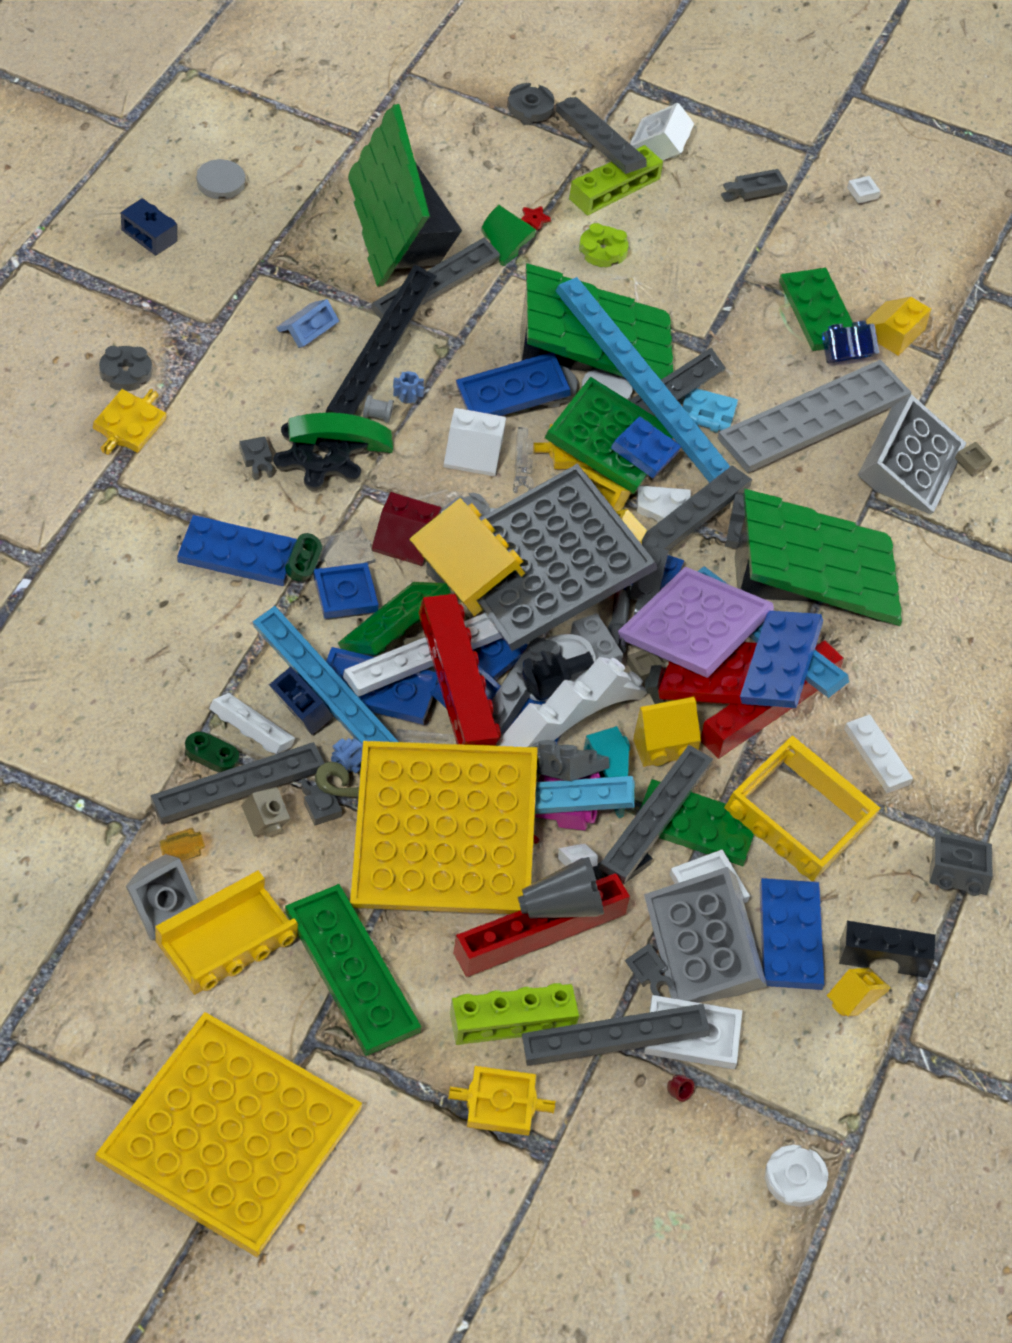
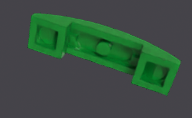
M311 413L288 419L289 441L315 444L317 437L368 443L366 450L393 452L391 430L378 422L364 417L343 413Z

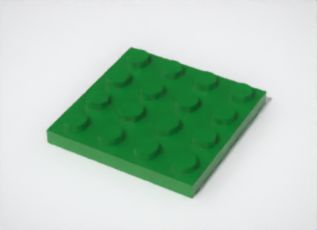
M591 376L544 437L555 446L563 449L633 494L644 481L647 474L611 449L614 441L639 416L672 440L674 439L658 418Z

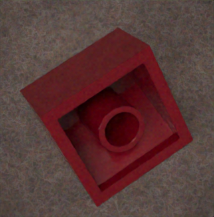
M390 492L380 515L371 551L423 566L425 558L410 541V538L441 513L442 507Z

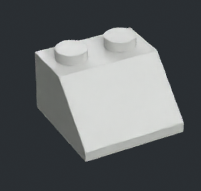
M676 103L642 118L630 144L635 149L646 145L661 160H666L670 157L676 158L683 152V147L690 137L694 122L680 104Z
M454 408L443 467L495 476L504 437L506 417Z

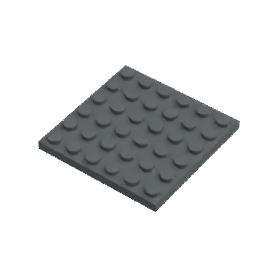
M578 464L479 518L481 521L486 518L495 529V532L492 534L494 536L500 534L509 545L507 551L510 552L513 549L523 561L520 564V567L525 572L522 577L514 570L477 600L511 651L657 570L656 562Z

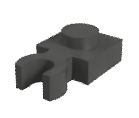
M265 436L239 441V449L245 466H252L253 479L258 480L259 471H265L268 478H271L272 455Z
M305 778L301 779V790L306 795L304 796V805L314 826L342 817V809L335 795L324 793L317 785L310 786Z
M647 944L625 960L643 987L651 982L650 989L653 995L661 996L658 988L663 984L668 985L671 991L675 990L671 979L661 975L668 969L650 944Z

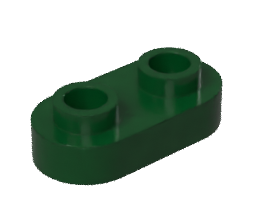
M303 533L294 542L285 564L286 573L291 579L304 582L314 572L322 552V543L318 537L310 533Z
M194 732L185 740V753L187 757L209 769L220 773L239 765L238 750L233 745L208 733Z

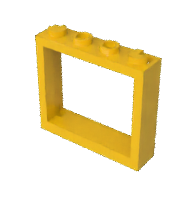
M793 735L732 793L724 807L735 819L748 827L756 837L767 843L779 856L786 859L800 874L806 876L812 882L872 823L881 809ZM783 762L856 822L821 860L747 799Z

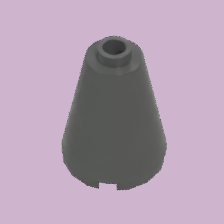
M589 857L581 858L523 888V895L518 897L522 914L528 913L529 919L594 917L604 914Z

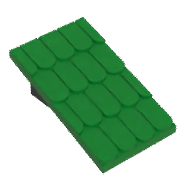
M393 104L384 114L381 125L374 130L371 141L362 149L359 160L352 165L348 175V180L355 197L353 203L362 225V236L369 254L367 259L377 286H384L394 269L409 268L414 265L419 267L438 265L462 232L456 220L415 162L400 104Z
M526 263V290L520 327L521 361L552 352L555 353L559 364L569 370L591 371L592 369L599 368L624 377L555 291L559 284L572 278L563 276L561 272ZM581 281L660 380L674 372L670 314L663 309L635 302L633 298L601 290L593 284Z
M744 488L745 517L734 556L738 589L765 600L824 602L901 626L902 607L899 601V585L895 571L893 542L888 534L857 526L856 522L817 513L812 508L782 501L780 497Z

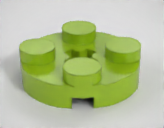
M599 223L591 224L589 229L581 235L579 243L580 254L582 252L585 255L584 259L588 263L598 267H611L612 263H622L627 257L629 247L625 231L603 226Z

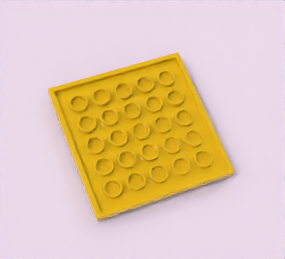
M363 741L350 896L352 907L511 914L521 910L518 897L523 895L522 889L531 885L538 747Z
M204 1012L96 1152L95 1160L253 1256L258 1257L362 1109V1103Z

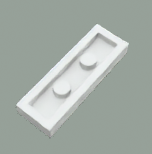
M230 693L213 699L209 709L216 713L221 720L238 728L243 735L260 743L268 752L278 754L292 747L295 737Z
M870 714L846 723L844 730L886 793L911 785L913 777Z

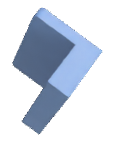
M328 299L310 303L276 328L278 332L289 330L299 348L304 347L338 323L339 319Z

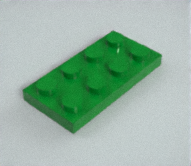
M826 267L780 274L779 282L812 351L859 344V333Z
M412 582L338 642L340 649L359 654L378 655L385 651L387 644L403 636L409 626L421 621L419 609L423 597L448 595L451 593L447 583Z
M651 779L641 808L661 783L660 781ZM691 792L658 838L707 855L723 850L729 862L744 866L754 834L724 808L726 803Z

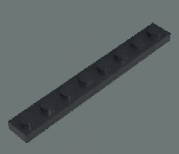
M417 265L413 266L328 405L325 413L356 414L435 283L437 275Z

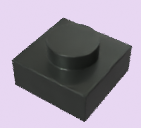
M651 665L649 677L645 680L646 692L650 694L654 704L666 702L665 699H659L658 692L665 674L662 665Z

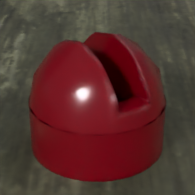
M675 1075L667 1083L668 1093L680 1102L687 1101L694 1092L695 1085L693 1080L684 1075Z

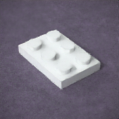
M652 995L649 1012L702 1003ZM704 1004L710 1036L646 1046L644 1054L735 1069L738 1057L742 1010Z

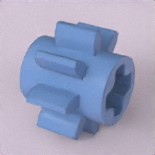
M402 372L400 379L394 378L393 396H398L399 400L404 403H415L417 396L423 397L424 379H419L415 372Z
M342 738L332 746L335 750L332 753V762L342 764L348 773L353 771L356 774L361 770L363 744L357 739L351 740L350 738L345 741Z

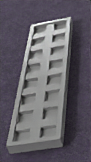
M880 359L719 432L717 439L745 471L749 473L893 407L911 395V391Z

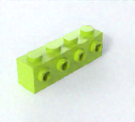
M643 145L636 150L646 158L647 167L625 174L611 161L581 177L575 178L571 182L569 199L588 216L659 180L663 160L646 145Z
M554 983L540 988L522 987L514 991L503 992L501 990H494L487 994L459 995L451 1000L450 1018L455 1044L462 1045L520 1038L522 1033L575 1025L578 1023L579 1012L572 984L562 985Z

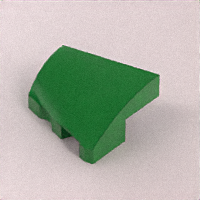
M497 205L484 221L481 231L485 238L490 241V244L500 253L499 263L504 267L518 256L520 247L535 237L536 229L501 205Z

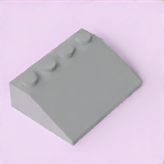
M911 394L891 408L858 476L876 492L932 514L958 462L955 456L958 451L965 447L966 442Z
M728 867L644 894L660 958L668 969L664 972L665 976L669 977L675 986L674 991H671L669 988L671 998L700 1003L739 996L767 987L738 880Z

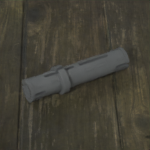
M631 584L626 587V590L623 588L615 593L612 621L608 626V631L623 654L626 651V642L622 637L621 639L619 638L618 631L628 622Z

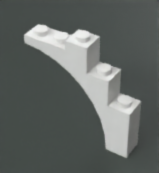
M599 657L577 682L564 680L545 704L529 703L500 738L496 746L533 747L542 740L554 741L576 723L602 708L626 700H641L647 694L646 689L641 685L643 680L632 671L629 673L624 672V665L613 657L611 659Z

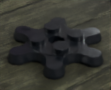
M285 423L281 427V434L287 441H289L288 423ZM317 437L315 444L289 441L293 444L292 447L287 451L276 453L273 457V462L279 470L284 471L296 468L304 471V484L306 488L310 491H317L323 485V479L330 475H338L348 482H355L361 475V468L353 463L349 456L364 451L368 443ZM321 450L327 454L323 458L322 455H317L315 452Z

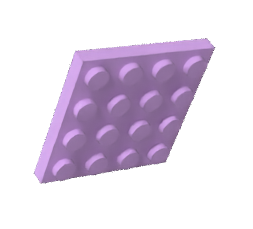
M684 567L618 633L620 635L619 638L621 639L622 637L625 642L708 678L765 621L767 613L770 610L774 611L772 602Z

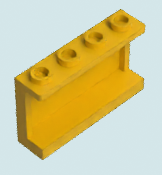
M459 498L414 534L410 541L472 615L476 616L483 610L477 602L480 597L514 570L520 577L525 572L520 567V564L523 563L522 559L513 549L510 552L507 551L509 545L500 534L496 536L492 534L495 532V529L488 520L484 518L481 521L479 517L482 515L472 503L467 506Z
M259 870L155 926L156 943L194 995L201 991L211 990L219 981L228 976L232 977L239 974L247 965L255 961L260 962L264 960L272 951L280 947L289 946L294 942L298 934L297 921L295 919L289 921L265 889V878Z

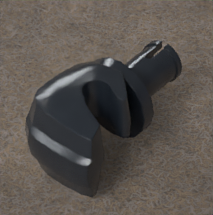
M541 651L542 660L535 661L527 658L523 661V683L536 700L543 701L548 699L564 680L570 681L571 675L589 670L594 664L592 655L588 651L584 654L565 659L561 653L554 655L551 652Z

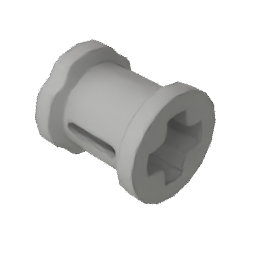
M368 395L363 417H375L383 419L385 423H389L394 400L385 402L373 399L371 395Z

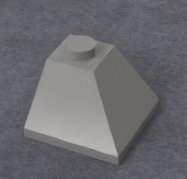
M167 854L141 867L126 885L150 940L155 939L156 925L199 902L180 858Z

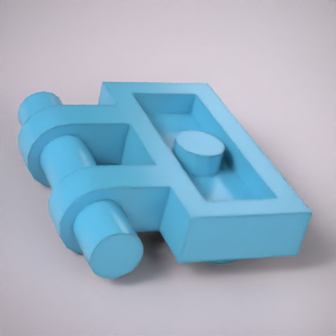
M695 389L686 395L683 408L697 425L711 428L710 431L718 433V431L730 427L738 399Z

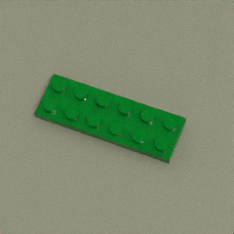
M340 884L285 905L286 915L289 920L295 919L297 921L300 940L365 1056L421 1033L422 1026Z

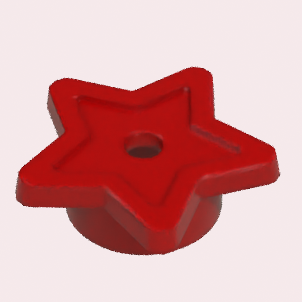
M542 206L535 209L527 207L522 209L524 216L521 220L536 230L541 229L544 223L551 222V218L543 214Z

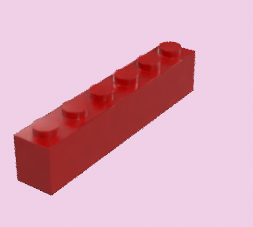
M456 594L423 597L419 609V617L456 743L460 745L496 746L497 741L501 737L500 727L497 723H494L492 716L493 704L486 697L485 678L479 673L478 655L471 647V632L464 624V608L462 604H458Z
M824 640L815 647L817 652L841 669L844 657ZM807 681L804 683L798 704L818 691ZM729 704L704 722L700 737L701 743L720 759L793 708Z
M617 873L596 881L604 914L594 917L529 919L528 913L522 914L521 910L457 934L453 954L465 976L469 977L626 915L630 895Z

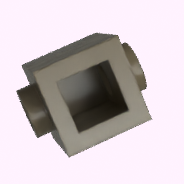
M277 787L252 793L241 805L254 837L263 834L266 837L277 835L290 820Z

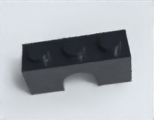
M847 920L840 938L839 964L869 968L870 963L876 959H890L898 963L899 974L927 978L935 960L936 934Z

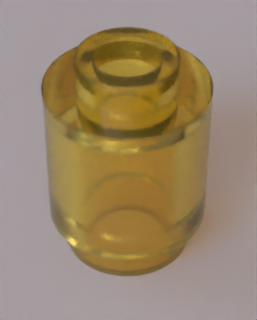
M193 827L167 835L164 840L159 841L162 855L167 854L180 858L181 862L201 856V849L205 848L201 832L195 833Z

